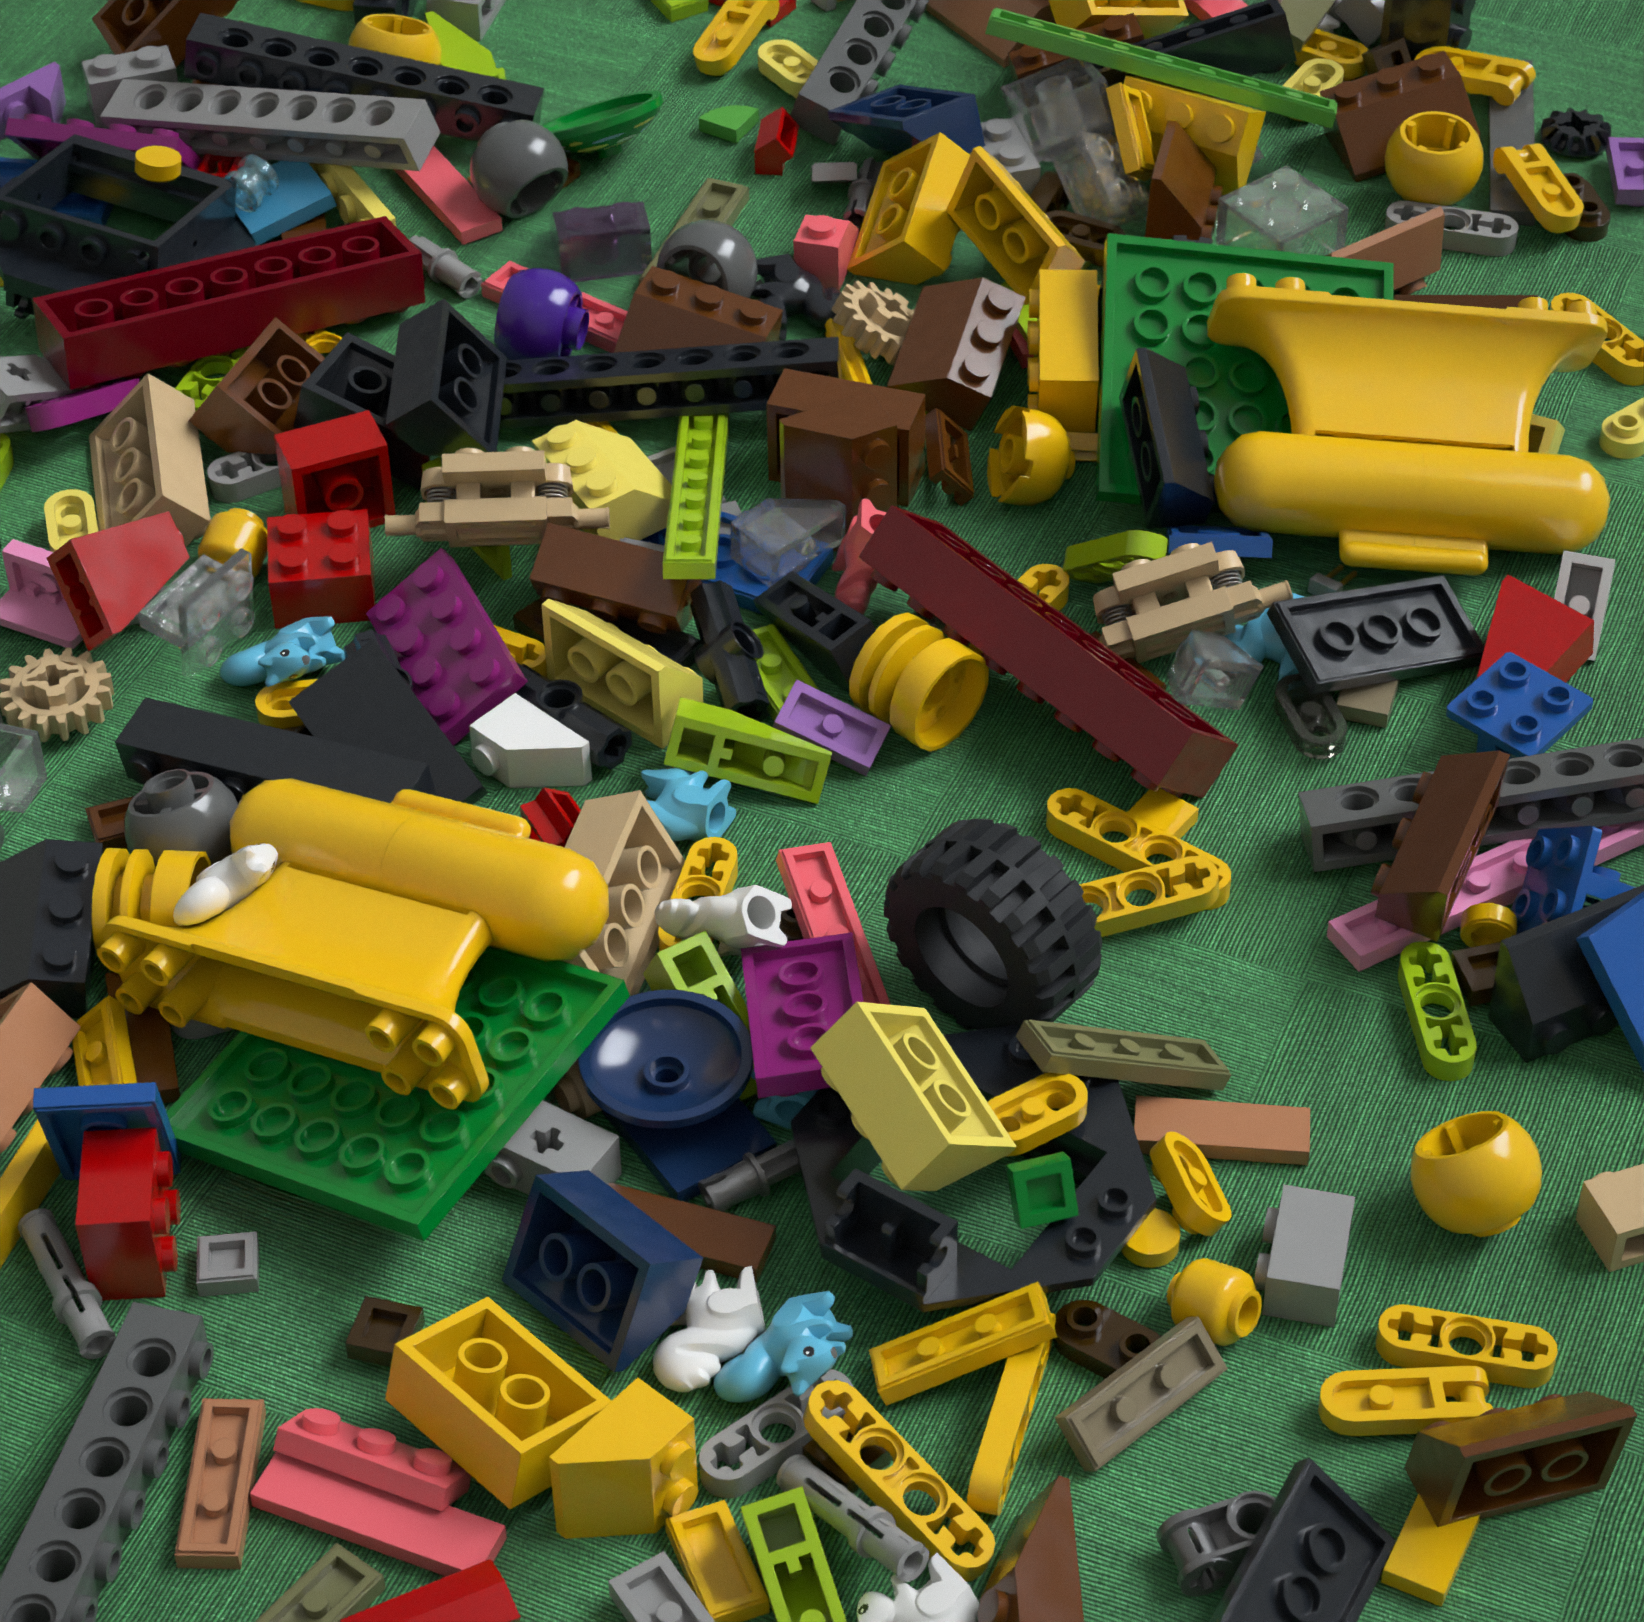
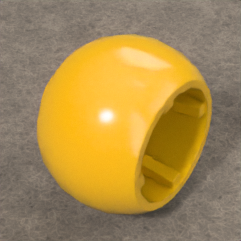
M393 14L368 15L356 24L349 38L348 45L436 65L441 64V46L438 36L429 24L414 18Z
M1430 111L1410 116L1398 125L1388 140L1385 151V170L1389 182L1398 195L1406 201L1442 206L1455 204L1472 191L1480 179L1483 169V147L1478 133L1463 118L1446 112Z
M1482 1111L1453 1118L1427 1132L1414 1148L1411 1157L1410 1179L1418 1203L1438 1226L1453 1233L1487 1237L1510 1229L1518 1223L1521 1215L1532 1207L1541 1188L1542 1165L1534 1141L1515 1119L1497 1111Z

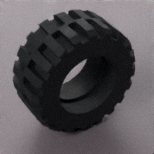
M991 819L959 820L951 823L896 869V872L890 877L885 894L884 917L889 919L886 930L890 941L896 943L898 948L896 955L903 967H908L914 978L912 981L921 992L925 990L934 999L933 1005L942 1013L949 1012L956 1018V1023L965 1029L980 1030L1014 1024L1021 1026L1024 1020L1054 1022L1094 984V979L1099 974L1102 958L1100 954L1102 938L1101 932L1094 928L1097 918L1092 905H1086L1082 898L1083 889L1076 879L1071 880L1062 869L1065 865L1055 855L1049 856L1041 849L1042 844L1030 835H1019L1016 827L1006 823L994 824V821Z

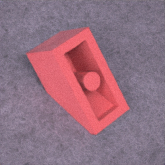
M806 214L793 241L794 260L803 270L819 278L824 288L835 287L840 291L848 273L847 267L860 230L851 221L834 219L826 215L813 216Z

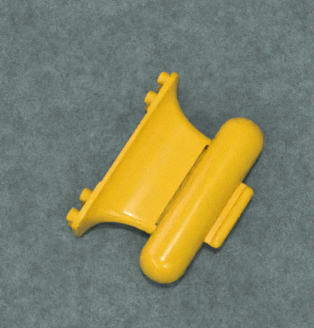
M1233 274L1226 280V289L1221 291L1216 297L1207 320V335L1213 342L1220 345L1248 348L1258 353L1267 361L1282 386L1288 405L1291 433L1258 431L1242 434L1225 448L1217 460L1214 474V489L1218 507L1233 525L1253 532L1339 538L1340 560L1345 565L1351 567L1477 576L1483 574L1488 568V549L1563 555L1564 551H1581L1598 539L1606 526L1610 496L1605 479L1589 461L1570 455L1529 452V430L1535 402L1547 378L1554 372H1575L1588 367L1607 337V322L1603 317L1597 315L1596 305L1589 301H1576L1569 304L1566 311L1548 310L1546 299L1528 297L1518 303V307L1498 309L1331 295L1329 292L1305 290V282L1296 277H1286L1278 280L1275 288L1256 286V278L1251 274Z
M292 778L265 780L242 796L230 820V845L232 854L245 846L265 843L272 845L278 853V859L270 877L230 909L214 918L195 925L179 927L160 926L136 918L117 915L110 919L103 927L102 934L105 942L97 950L100 961L108 969L119 973L123 984L116 990V998L127 1011L133 1014L140 1015L150 1006L159 1009V1012L166 1021L179 1028L185 1027L192 1019L222 1029L226 1027L379 1072L385 1084L391 1090L401 1095L410 1094L415 1087L426 1089L439 1105L447 1109H456L463 1100L468 1102L479 1100L489 1086L488 1075L473 1033L461 1016L455 1013L460 990L476 961L488 946L545 962L574 959L596 943L609 917L608 885L595 863L569 848L529 839L531 827L527 820L520 816L411 789H402L396 793L391 803Z

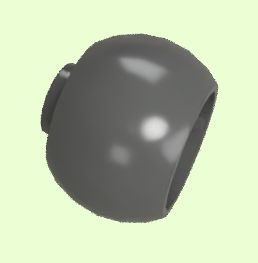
M516 120L510 123H499L491 127L479 139L477 148L470 160V177L480 200L489 209L505 217L520 218L539 210L559 193L567 180L568 162L562 145L550 130L534 121Z
M699 220L675 230L663 244L657 263L658 268L673 271L676 274L708 285L717 286L747 298H751L756 287L758 267L752 246L739 230L720 221Z
M174 769L160 773L149 779L144 784L143 789L129 803L124 816V835L128 851L131 854L134 849H148L153 857L155 869L158 859L164 850L204 851L208 855L211 865L232 854L230 820L239 803L234 794L218 778L210 774L189 772L185 769Z

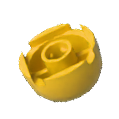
M1012 405L1004 411L994 433L1003 434L999 449L990 448L988 454L987 480L989 492L993 497L1001 495L998 502L1033 506L1045 502L1060 490L1065 479H1069L1072 476L1075 468V453L1071 450L1066 431L1053 416L1038 410Z

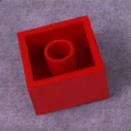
M369 410L274 435L286 515L368 509L370 528L385 524V515H396L388 446Z
M368 509L267 517L268 585L275 629L284 628L308 617H332L335 624L370 621L366 613L376 605L374 560Z
M156 1127L83 1132L75 1226L88 1281L96 1286L102 1301L166 1297L167 1272L177 1271V1241L175 1236H170V1225L180 1224V1195L178 1189L169 1190L168 1188L172 1187L173 1184L172 1156L170 1151H161Z

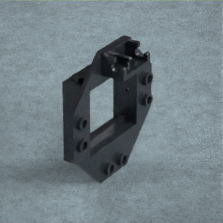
M72 135L21 175L15 176L0 188V276L6 291V306L12 308L17 306L14 316L25 319L30 314L34 315L32 298L256 246L235 214L237 182L181 166L180 176L172 181H148L141 178L135 172L136 152L80 135ZM75 192L175 222V224L153 241L50 209L69 194Z
M1018 1024L943 1035L987 1102L1042 1074L1048 1073L1042 1072L1016 1038L1021 1027ZM1074 1075L1085 1084L1088 1092L1087 1114L1084 1121L1078 1127L1020 1155L1029 1160L1064 1152L1071 1159L1074 1183L1080 1185L1075 1191L1079 1216L1050 1222L1012 1269L958 1242V1221L870 1176L869 1174L882 1159L869 1139L861 1135L853 1125L851 1120L852 1113L839 1092L833 1088L819 1089L791 1120V1132L821 1258L922 1312L970 1305L973 1308L1035 1282H1039L1044 1293L1093 1286L1156 1207L1155 1192L1119 1081Z

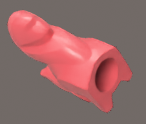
M862 499L859 503L858 514L853 517L848 532L840 543L836 559L831 568L835 572L844 571L837 583L834 597L864 615L869 605L870 597L876 589L878 582L870 576L874 569L860 559L859 555L886 514L884 511L875 509L872 502L868 499Z

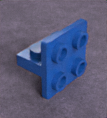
M1507 652L1447 705L1446 716L1478 735L1476 753L1502 751L1509 754V759L1545 753L1592 709L1593 698L1516 654Z
M1594 826L1544 828L1537 831L1536 837L1531 841L1527 849L1526 863L1528 868L1522 890L1515 897L1512 911L1517 917V934L1636 888L1619 882L1621 877L1619 872L1605 867L1594 866L1602 837V829Z

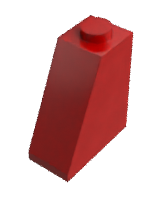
M167 511L70 539L46 559L89 652L99 648L119 634L190 556L186 550L181 532L176 528L170 512Z
M1507 575L1501 583L1477 678L1505 653L1512 652L1566 683L1593 654L1594 620L1518 579Z

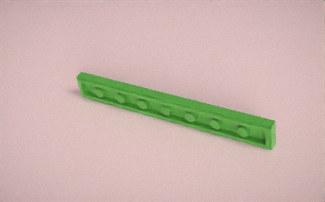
M999 8L993 9L985 34L1331 129L1337 114L1336 100Z

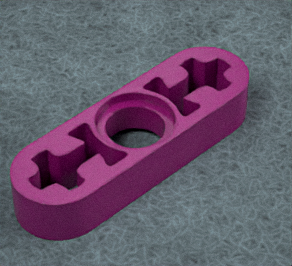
M140 377L108 382L91 389H84L26 407L31 432L65 426L113 411L140 382Z

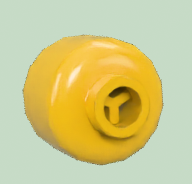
M232 508L228 511L217 513L212 517L198 547V559L203 567L208 570V575L214 581L224 585H234L237 581H251L259 574L268 552L267 530L264 527V522L256 514L242 508Z
M1208 1258L1197 1259L1191 1262L1182 1272L1177 1273L1172 1278L1167 1290V1302L1171 1308V1317L1175 1326L1186 1317L1199 1316L1211 1340L1218 1346L1231 1345L1241 1337L1248 1336L1257 1325L1261 1314V1296L1256 1291L1251 1275L1241 1269Z

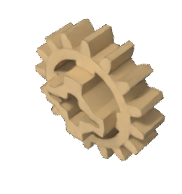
M855 281L853 286L846 284L831 311L836 313L833 319L834 323L845 327L841 333L846 337H853L856 340L854 343L855 347L866 354L870 352L871 357L875 359L882 355L891 365L896 361L914 310H910L907 307L909 302L898 293L893 295L892 291L888 288L884 292L879 291L875 283L872 282L866 288L860 281Z
M69 647L61 655H54L50 648L45 649L43 657H40L38 660L31 655L24 656L25 667L11 665L8 668L10 678L0 679V708L2 716L6 717L7 726L10 729L19 727L21 736L24 738L29 737L34 732H39L41 742H46L51 734H59L60 738L66 741L69 739V732L75 729L85 735L89 733L87 723L90 721L103 723L105 721L103 710H111L114 706L112 700L114 688L111 673H107L103 660L93 662L92 655L88 651L78 657H74L72 648Z

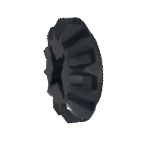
M1569 107L1566 112L1552 111L1550 117L1543 119L1540 137L1549 149L1569 157H1587L1599 154L1607 149L1612 125L1604 122L1603 115H1591L1587 109L1575 111Z

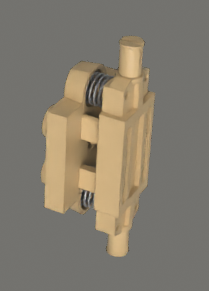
M526 446L511 447L505 452H483L476 448H463L453 454H442V467L430 468L423 472L420 491L422 498L427 500V502L419 503V508L415 515H385L386 537L416 535V537H419L424 542L448 541L450 547L541 544L548 522L576 530L610 529L609 507L579 509L573 503L572 497H568L574 493L569 466L561 463H546L544 450L535 451Z
M1212 542L1203 545L1197 543L1185 544L1174 549L1170 555L1153 561L1138 559L1129 562L1120 571L1112 573L1114 586L1103 589L1093 596L1097 623L1106 624L1105 627L1101 628L1102 635L1098 638V641L1122 659L1136 658L1138 663L1235 633V625L1259 618L1265 609L1270 608L1273 602L1293 599L1287 580L1259 590L1252 585L1251 580L1242 583V579L1245 577V568L1236 551L1227 550L1216 553Z

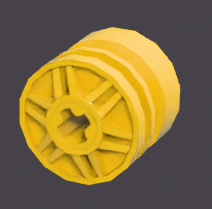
M907 612L895 615L887 620L865 642L855 660L849 679V696L857 708L892 725L897 734L917 747L931 752L947 746L959 737L971 723L986 693L989 668L985 665L984 657L960 642L946 638L941 630L930 626L928 622L920 617Z
M106 848L99 860L92 894L91 918L96 953L105 942L102 934L103 927L110 919L117 915L136 918L160 926L179 927L173 918L175 906L181 896L196 882V877L211 866L206 852L164 850L158 859L155 869L153 857L148 849H134L129 854L125 848Z

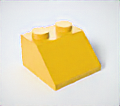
M636 1378L549 1456L556 1532L565 1539L654 1534L665 1525V1518L675 1517L678 1514L687 1512L695 1502L698 1494L694 1418L641 1379Z

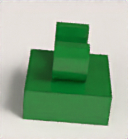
M1064 1152L1006 1165L1014 1222L1021 1229L1079 1216L1071 1159Z

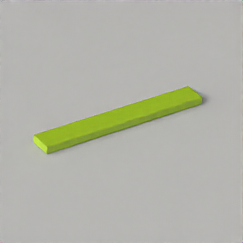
M730 413L680 416L663 555V579H715Z

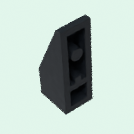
M791 571L756 597L753 602L756 608L829 681L849 693V679L855 660L865 642L876 629L870 619Z

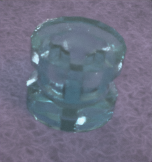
M253 154L246 155L239 162L238 170L231 171L224 177L225 179L237 182L236 207L249 213L255 212L262 205L263 196L272 195L279 187V178L272 166L261 157Z

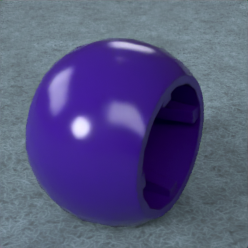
M532 268L513 274L503 290L498 306L494 330L495 347L507 357V360L570 356L572 350L579 351L587 335L590 316L589 310L582 308V292L571 279L552 269Z

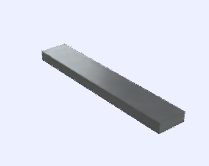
M1523 60L1533 66V60ZM1532 82L1528 88L1521 90L1520 96L1510 106L1500 105L1492 96H1488L1489 212L1507 215L1513 218L1518 225L1534 226L1535 217L1507 176L1496 172L1493 164V155L1498 147L1513 146L1515 150H1522L1523 146L1527 144H1535Z

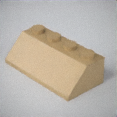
M148 373L89 435L98 530H105L169 511L176 528L179 529L184 538L185 547H187L193 540H197L204 535L210 521L198 428L189 422V419L196 412L195 403L192 398Z
M641 790L585 800L565 845V848H569L593 861L608 885L609 917L595 944L574 959L561 961L623 979L630 996L639 994L645 979L643 972L652 961L659 945V925L656 923L654 911L662 901L670 900L685 863V859Z

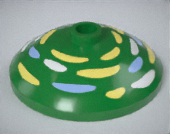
M656 90L627 94L573 110L553 118L541 126L550 130L558 138L564 151L567 153L596 152L599 159L607 158L623 151L622 143L629 141L644 131L660 111L663 97L661 92Z

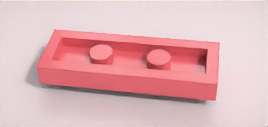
M321 1408L305 1409L277 1428L274 1451L438 1511H443L469 1490L471 1475L458 1463L452 1461V1458L444 1451L433 1448L418 1449L396 1441V1437L386 1430L377 1428L362 1429L341 1421L338 1414L330 1410Z

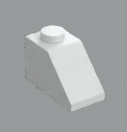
M1564 551L1554 599L1594 620L1593 654L1587 660L1595 661L1608 604L1615 559Z
M516 693L469 725L473 764H475L480 772L487 776H493L509 788L583 786L592 780L589 741Z

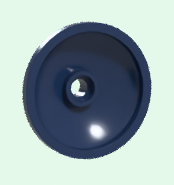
M655 990L630 996L579 1056L578 1063L580 1078L587 1094L605 1112L619 1120L636 1126L669 1129L690 1126L706 1121L731 1106L740 1097L749 1083L753 1070V1052L751 1037L746 1026L724 1004L694 992Z

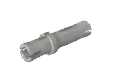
M48 1209L30 1211L19 1221L18 1231L25 1240L38 1270L54 1298L52 1310L60 1323L68 1326L83 1358L98 1359L107 1355L115 1341L116 1334L110 1328L100 1308L102 1297L93 1283L86 1281L75 1260L74 1254L56 1224L53 1213ZM51 1254H54L61 1269H57ZM64 1279H67L69 1287L66 1286ZM72 1297L77 1298L83 1312H79Z
M795 1454L782 1464L777 1474V1485L781 1490L786 1492L802 1486L810 1510L846 1536L850 1548L863 1558L876 1559L903 1582H910L916 1579L924 1571L929 1560L928 1549L921 1542L915 1541L898 1528L892 1514L880 1506L870 1507L848 1491L846 1487L813 1465L802 1454ZM823 1496H826L827 1498H829L831 1501H833V1502H834L835 1504H837L839 1507H836L834 1504H832L830 1501H828V1500H827L826 1498H824ZM865 1527H867V1528L870 1529L872 1532H874L876 1535H878V1536L880 1537V1539H879L878 1537H876L874 1534H872L870 1531H868Z

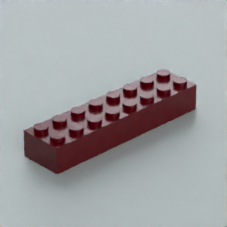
M386 216L44 295L32 298L39 350L68 388L72 390L76 388L91 389L97 387L101 382L121 377L136 378L145 374L146 371L166 366L181 367L190 363L191 360L202 357L232 354L235 349L251 346L275 317L294 333L308 332V335L315 334L317 329L342 323L356 324L363 322L367 317L382 313H402L411 306L425 303L422 253Z
M891 505L859 555L860 559L874 569L870 576L875 581L894 592H897L900 588L910 596L906 602L910 608L928 619H933L936 616L946 625L942 631L948 637L966 647L973 644L983 652L981 656L984 657L987 667L1004 676L1007 672L1020 680L1016 688L1021 693L1039 704H1043L1045 700L1058 709L1054 717L1060 723L1077 733H1081L1084 729L1096 738L1092 743L1093 748L1112 761L1119 762L1122 758L1134 768L1130 775L1146 788L1154 792H1158L1162 788L1178 798H1181L1183 793L1204 798L1238 747V744L942 523Z

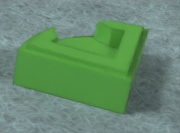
M740 105L713 109L699 117V131L737 143L759 122V109Z

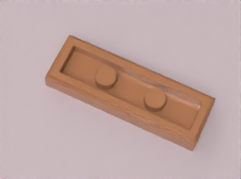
M1136 1095L1134 1131L1143 1154H1150V1149L1167 1132L1172 1131L1192 1141L1205 1158L1308 1165L1310 1154V1108Z
M202 1398L175 1549L177 1568L241 1569L252 1504L250 1492L255 1486L266 1418V1408L263 1399Z

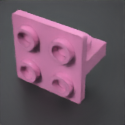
M13 539L2 550L9 590L0 599V625L66 648L74 649L83 639L46 559L53 552Z

